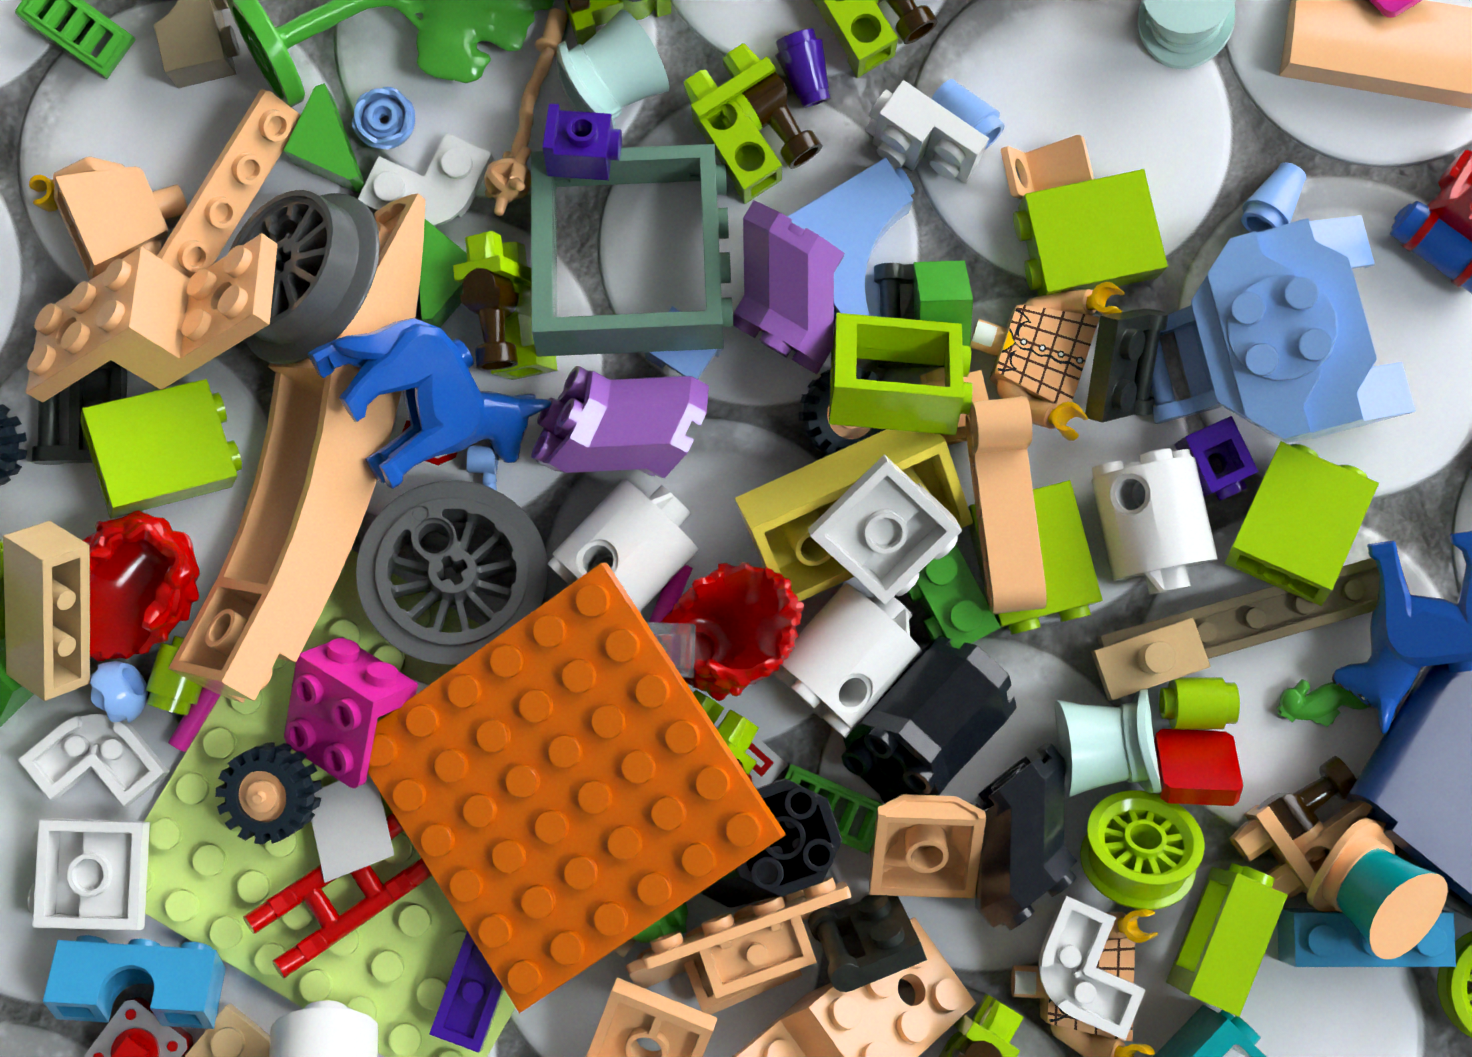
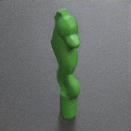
M1301 679L1294 688H1287L1283 691L1277 709L1279 710L1278 715L1287 718L1292 723L1295 719L1312 720L1315 723L1328 727L1334 723L1335 718L1341 713L1338 710L1340 706L1344 705L1357 710H1364L1370 706L1364 704L1353 693L1334 684V682L1321 685L1307 694L1310 684L1306 680Z

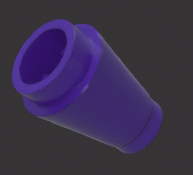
M804 29L778 39L776 45L779 52L775 57L797 98L800 99L802 108L815 106L831 99L828 91L829 85L823 40L817 39L814 29Z

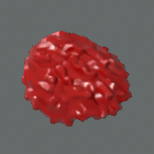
M137 510L122 518L105 522L97 521L95 525L96 532L82 540L90 545V658L93 657L98 662H104L105 659H129L134 654L142 655L148 653L154 644L168 641V635L180 620L186 622L190 619L192 604L199 599L196 581L200 571L190 536L185 532L173 531L170 523L165 518L153 517Z
M741 562L739 566L721 563L708 576L695 579L691 584L692 587L678 599V603L674 604L672 610L660 622L658 629L659 638L668 649V656L685 682L693 688L707 692L716 701H721L730 693L732 696L741 695L748 685H755L757 681L763 680V678H767L771 673L779 670L780 665L789 657V653L793 651L792 649H795L794 641L799 637L796 626L800 625L802 617L800 612L804 609V603L798 601L797 595L791 590V580L784 578L782 574L776 573L770 568L753 567L748 562Z

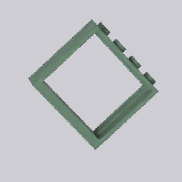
M715 144L621 148L620 160H611L609 181L547 176L543 151L531 152L532 335L537 357L724 349L723 327H733L732 297L721 298V284L731 283L730 252H719V239L729 238L728 207L717 208V195L727 194L726 164H715ZM701 181L706 311L557 317L556 187Z

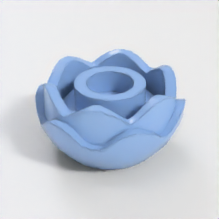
M393 87L376 88L362 94L358 98L352 118V127L357 136L368 146L381 150L393 149L403 144L412 134L415 126V110L413 104L400 91ZM383 116L389 117L387 123H381L380 119Z
M120 661L103 662L96 665L98 669L90 675L89 683L92 686V703L96 707L105 710L109 720L112 722L124 720L132 722L141 714L147 701V684L143 676L134 666Z

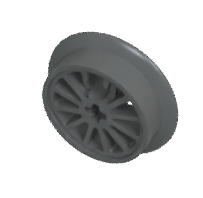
M294 190L280 194L261 206L248 219L232 243L230 250L235 246L244 245L262 233L278 244L270 324L245 339L248 347L259 358L273 364H292L309 358L307 354L309 351L335 340L348 327L363 305L372 286L378 265L379 231L375 218L369 208L359 199L347 194L330 193L319 196L306 190Z
M458 480L425 484L407 491L389 503L377 515L365 533L356 566V582L361 604L368 619L380 635L391 645L414 658L448 665L460 664L540 607L544 599L548 578L547 557L542 538L524 510L513 500L490 487ZM451 522L466 523L460 542L457 539L455 528ZM475 527H481L493 534L472 555L467 552ZM438 531L439 534L446 538L448 537L450 541L443 551L429 553L421 548V539L429 532ZM407 542L412 543V552L418 562L398 557V554ZM499 545H504L510 555L508 560L477 566ZM452 567L456 573L461 572L462 582L454 585L450 579H445L444 570ZM393 569H400L427 577L426 579L400 585H393L391 582ZM507 572H515L516 578L511 588L479 580ZM430 591L408 612L405 609H401L395 601L399 597ZM475 592L505 599L508 602L501 611L494 613ZM441 601L433 627L425 628L415 622L434 603ZM465 601L470 602L488 622L475 629L469 628L463 603ZM450 605L456 606L461 632H441Z

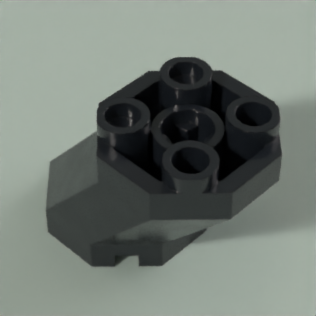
M938 636L922 650V653L846 738L843 737L846 750L841 758L844 766L851 773L860 776L880 794L884 803L903 794L939 796L955 775L1005 724L1017 708L1015 697L1008 700L1007 691L1012 686L1009 674L978 645L964 642L960 649L947 646L951 641L950 638Z
M1045 743L1036 749L1042 757L1041 759L1037 757L1031 762L1025 756L987 785L978 794L984 802L981 806L977 802H969L984 810L986 814L975 892V908L993 928L1002 924V926L1006 925L1009 930H1013L1035 912L1031 906L1033 902L1046 892L1051 897L1056 896L1070 886L1077 878L1071 870L1077 860L1064 845L1065 759L1052 743Z
M788 779L756 788L786 835L701 891L700 894L732 908L776 896L783 897L822 883L842 842L827 798Z

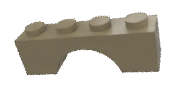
M178 0L173 9L154 24L164 72L177 88L236 75L232 57L239 56L240 52L232 26H225L222 10L229 8L227 0Z

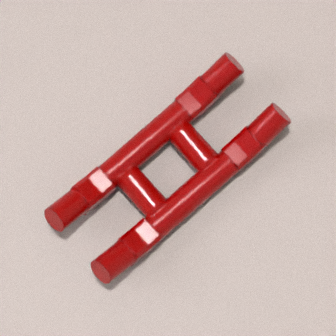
M393 813L386 818L391 841L404 831ZM422 858L384 884H382L370 865L351 872V876L365 895V898L340 915L322 890V888L334 880L324 882L320 864L244 915L243 919L251 932L256 934L305 901L321 928L272 961L280 976L286 978L430 878L432 874Z

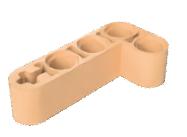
M1027 396L972 402L969 415H965V429L991 614L1044 609L1047 601L1046 584L1027 450L1032 442L1033 434Z

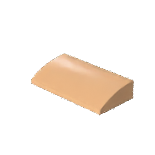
M1290 0L1279 76L1472 109V8L1422 0L1400 15L1389 18L1384 16L1369 0Z

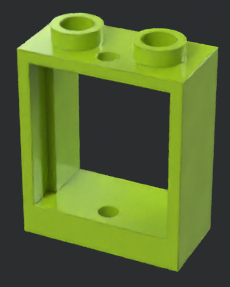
M836 313L833 349L831 351L829 424L956 435L960 414L969 415L973 391L972 383L964 382L963 377H968L970 371L971 346L962 345V324ZM857 358L944 366L945 387L856 379Z
M1232 862L1228 870L1211 867L1166 983L1194 998L1240 1017L1288 896L1272 888L1275 878L1248 866L1243 867Z

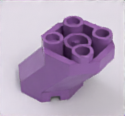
M753 200L743 217L744 296L734 312L733 326L753 338H756L759 331L763 332L759 339L761 343L786 358L791 350H794L796 353L791 360L817 375L833 349L834 272L845 253L808 228L804 230L792 223L791 218Z
M575 366L568 375L563 392L559 395L558 399L549 398L548 400L552 404L541 411L538 416L537 424L544 428L534 445L531 457L536 462L553 471L565 473L638 469L649 476L655 477L656 475L660 478H665L688 453L694 439L685 435L691 421L701 426L707 413L709 385L692 376L608 379L595 371H588L580 366Z

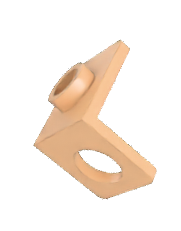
M1075 135L1026 153L1010 146L1001 148L1009 190L1014 198L1022 200L1026 193L1094 179L1085 139L1081 135ZM1015 166H1016L1017 169H1018V172H1019V175H1020V179H1021V183H1020L1019 178H1018V176H1017V172H1016Z

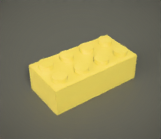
M886 429L735 497L763 567L770 568L774 572L782 574L784 578L791 580V590L797 595L798 601H803L853 578L854 576L810 536L808 528L884 454L916 484L920 483L956 518L960 528L972 524L973 520L946 440L941 434Z

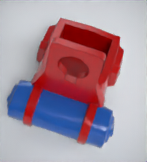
M1471 149L1461 152L1442 174L1438 181L1441 190L1435 199L1431 200L1428 205L1419 201H1415L1412 204L1409 203L1394 217L1395 221L1391 226L1390 235L1402 243L1401 246L1406 250L1412 251L1451 279L1450 281L1457 287L1462 286L1472 294Z

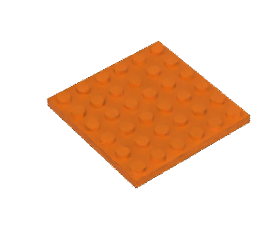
M608 563L597 565L407 700L401 708L383 717L376 725L368 774L519 1014L786 835Z

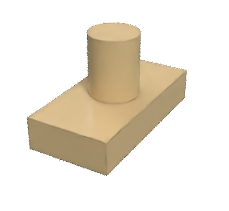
M1193 617L1091 651L1108 701L1211 667Z

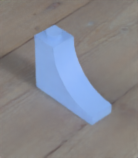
M887 157L787 216L792 219V223L804 230L808 228L845 253L834 272L835 320L836 313L870 316L865 294L867 263L882 236L898 220L909 213L913 202L911 195L914 194V188L910 179L902 168L898 167L894 170Z

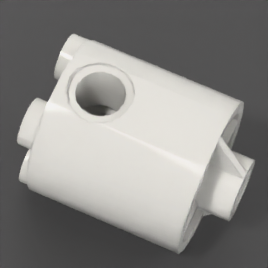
M1171 448L1161 449L1139 455L1140 461L1123 464L1122 461H1116L1092 467L1094 478L1091 481L1114 581L1145 576L1149 595L1178 590L1191 586L1187 567L1218 559L1195 457L1191 456L1189 449L1171 452Z
M623 479L552 553L554 557L547 564L563 580L571 585L600 563H608L639 612H641L699 551L693 541L679 528L691 513L662 485L648 498L632 483Z
M845 583L798 635L799 637L794 641L795 649H792L793 651L789 653V657L780 665L779 670L772 674L789 689H793L800 696L799 699L821 719L823 718L839 734L846 738L922 653L920 647L910 637L909 619L913 615L895 597L885 605L876 596L867 598L853 586Z
M337 1001L312 1002L303 1010L290 1012L274 1022L270 1032L269 1057H378V1023L369 1015L355 1011Z

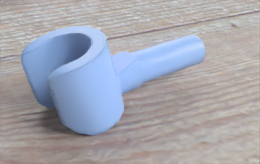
M470 446L467 451V472L483 474V485L497 491L496 474L499 456L492 447Z

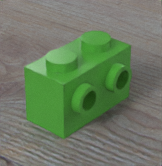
M957 544L943 558L930 561L919 572L917 582L907 592L912 602L920 601L928 616V619L924 620L923 624L931 641H934L938 636L950 638L951 641L947 646L960 649L964 642L971 644L1001 628L994 614H991L989 604Z

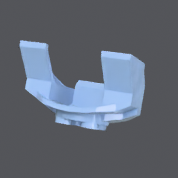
M1361 215L1309 221V218L1258 233L1254 231L1229 239L1192 298L1191 305L1169 314L1166 330L1160 331V336L1171 332L1175 334L1191 398L1180 401L1175 400L1159 339L1151 385L1156 405L1152 411L1155 424L1224 407L1281 441L1289 443L1310 438L1314 439L1415 412L1402 362L1373 367L1377 357L1352 270L1375 266Z

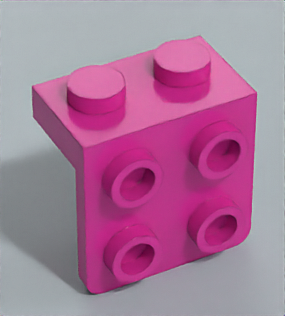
M344 637L333 639L330 642L300 653L295 664L284 732L285 742L294 751L305 753L307 755L306 759L350 788H357L365 784L378 717L401 708L407 700L416 695L418 683L399 672L395 666L381 661L360 648L356 642Z

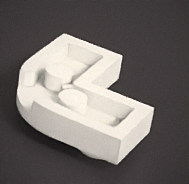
M446 132L425 176L379 156L358 199L369 210L376 212L401 197L418 193L426 199L425 219L435 227L440 226L457 216L461 218L466 213L481 186L488 165L494 158L491 152Z
M105 714L76 716L63 722L18 759L49 800H57L84 776L94 770L122 806H130L170 773L130 724L125 721L112 722Z
M1062 895L1039 955V974L1044 990L1053 1003L1069 1016L1126 1040L1146 989L1096 967L1116 917L1066 895Z

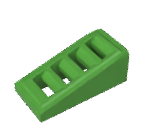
M22 0L15 11V14L28 27L106 79L109 78L136 40L133 35L84 0ZM70 9L75 10V13L62 31H57L56 28ZM89 21L93 22V26L80 44L74 43ZM108 32L112 37L97 58L91 55V52L104 34Z
M790 764L784 779H788L798 785L801 779L811 783L808 790L817 794L820 788L829 791L827 799L832 812H834L840 796L849 800L838 825L842 838L841 843L868 854L873 844L877 808L883 805V803ZM859 805L868 808L859 833L855 837L848 834V831Z

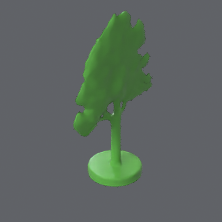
M227 0L236 26L268 85L278 98L290 107H293L303 102L305 91L288 49L366 9L382 6L398 9L419 30L416 36L417 64L419 68L426 74L436 78L455 80L466 84L481 78L485 67L491 61L489 54L477 49L478 42L483 40L492 42L506 51L516 52L520 50L526 38L528 27L535 21L534 12L550 9L554 5L555 0H330L277 27H274L258 0ZM416 13H422L423 19L421 20Z

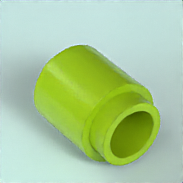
M174 635L171 645L160 643L146 687V691L150 692L147 705L177 714L188 715L191 704H197L202 686L168 669L184 640L183 637Z
M1180 677L1169 681L1168 688L1160 689V716L1162 719L1169 720L1172 729H1224L1226 724H1236L1239 719L1240 696L1237 684L1235 682H1225L1222 677Z

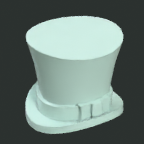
M1141 0L1138 11V30L1141 40L1151 56L1165 66L1174 69H1190L1200 66L1215 57L1228 42L1235 25L1236 0Z
M623 9L619 10L599 32L582 46L579 44L568 51L566 41L557 45L559 80L565 97L574 111L612 114L614 127L616 126L614 119L622 114V107L669 91L667 74L654 44L638 21Z
M1148 689L1139 690L1131 703L1121 704L1119 707L1055 701V721L1059 753L1065 759L1066 798L1093 788L1125 780L1129 783L1137 782L1148 793H1161Z

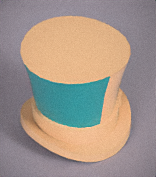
M1361 819L1345 831L1323 862L1308 889L1307 901L1315 909L1322 912H1343L1361 932L1376 956L1381 959H1394L1415 947L1435 924L1446 902L1448 893L1447 882L1439 874L1415 866L1396 856L1392 841L1383 832L1385 829L1372 819Z

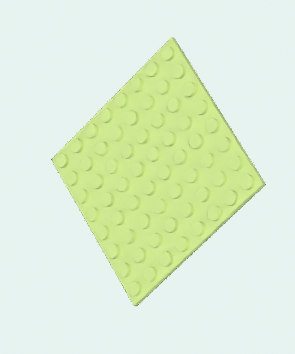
M351 549L339 578L301 653L330 642L333 639L344 637L356 642L360 648L381 661L395 666L399 672L410 679L427 684L433 683L458 664H436L414 658L391 645L380 635L368 619L361 604L356 582L358 552ZM392 573L391 582L393 585L409 583ZM421 592L396 598L395 601L401 609H405L408 612L428 593ZM441 601L434 603L415 622L425 628L433 627ZM449 607L441 632H461L457 610ZM467 617L469 628L475 629L482 626ZM276 659L272 667L271 679L259 692L255 701L245 699L244 703L220 695L144 822H150L145 914L192 942L211 946L213 950H217L222 960L302 1008H305L312 1002L330 1000L343 1003L355 1011L369 1015L378 1023V1053L384 1057H487L516 1008L505 990L501 996L483 1049L479 1053L429 1035L467 932L433 876L286 978L280 976L272 961L321 928L305 901L256 934H253L243 919L244 915L321 864L311 821L305 824L302 829L279 842L272 844L270 840L265 844H254L255 836L246 841L238 837L242 829L240 826L230 830L225 825V822L232 818L231 814L228 811L220 815L217 808L218 805L225 802V797L215 796L216 787L225 783L218 778L222 770L230 767L227 764L243 752L265 743L275 742V747L286 743L284 732L296 663ZM389 713L378 717L377 722ZM293 749L290 751L292 754L296 752ZM306 758L302 761L305 767L312 764ZM317 765L315 767L318 771L310 775L312 781L321 780L322 788L339 781ZM381 795L385 816L387 818L393 812L386 803L383 796ZM405 831L391 841L394 856L370 865L382 884L421 858ZM350 873L335 879L322 888L339 915L365 898V895Z

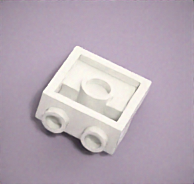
M904 80L893 94L888 90L882 93L869 114L872 120L866 128V132L874 137L872 144L878 147L876 151L883 159L887 157L892 166L901 168L904 165L914 171L922 158L926 156L931 160L929 162L930 166L938 174L949 180L958 178L965 184L976 170L989 140L988 137Z
M885 454L808 528L810 536L885 605L895 595L902 596L907 593L917 582L919 572L933 559L938 560L947 555L955 546L958 539L957 536L962 532L956 518L920 483L916 484Z
M88 819L39 820L38 830L34 832L31 841V856L36 861L35 883L31 885L28 894V909L33 914V928L144 929L150 822Z

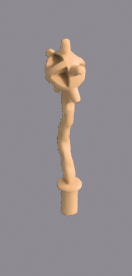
M550 9L542 38L535 41V47L541 54L521 97L519 128L511 146V152L505 151L502 159L491 162L484 176L485 195L487 198H494L496 200L494 213L498 216L504 214L509 202L525 197L531 186V172L526 162L531 154L528 144L531 139V129L534 121L533 109L541 89V84L552 66L553 57H557V45L562 42L568 14L561 9Z

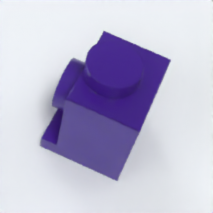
M549 104L542 146L547 176L609 181L611 160H620L622 148L621 129H613L612 114L560 110L559 104Z
M1232 416L1194 432L1174 444L1176 450L1189 449L1191 456L1195 457L1204 497L1215 492L1219 501L1247 489L1248 487L1244 479L1259 472ZM1209 456H1215L1220 459L1222 463L1220 473L1213 472L1207 460Z

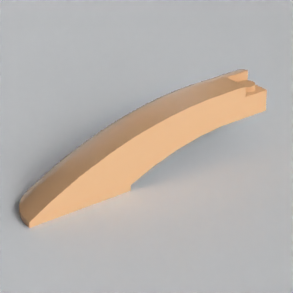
M420 194L401 197L374 213L380 241L376 274L360 310L348 327L336 339L349 335L373 332L393 322L416 317L422 265L426 200ZM310 358L292 364L270 363L268 366L276 373L268 425L255 480L238 531L220 573L168 668L182 677L241 703H244L245 699L255 701L259 692L270 681L272 667L276 659L296 663L339 578L368 508L377 479L365 458L389 443L402 391L378 395L367 405L365 417L358 422H354L339 399V396L346 390L361 369L351 364L335 368L333 373L325 378H321L318 375Z

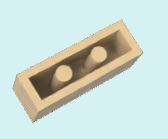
M52 521L3 535L6 675L43 701L88 685L90 683V545Z

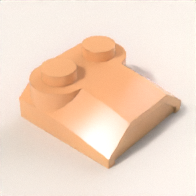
M903 794L877 808L873 844L870 849V895L975 899L986 822L985 811L957 796Z

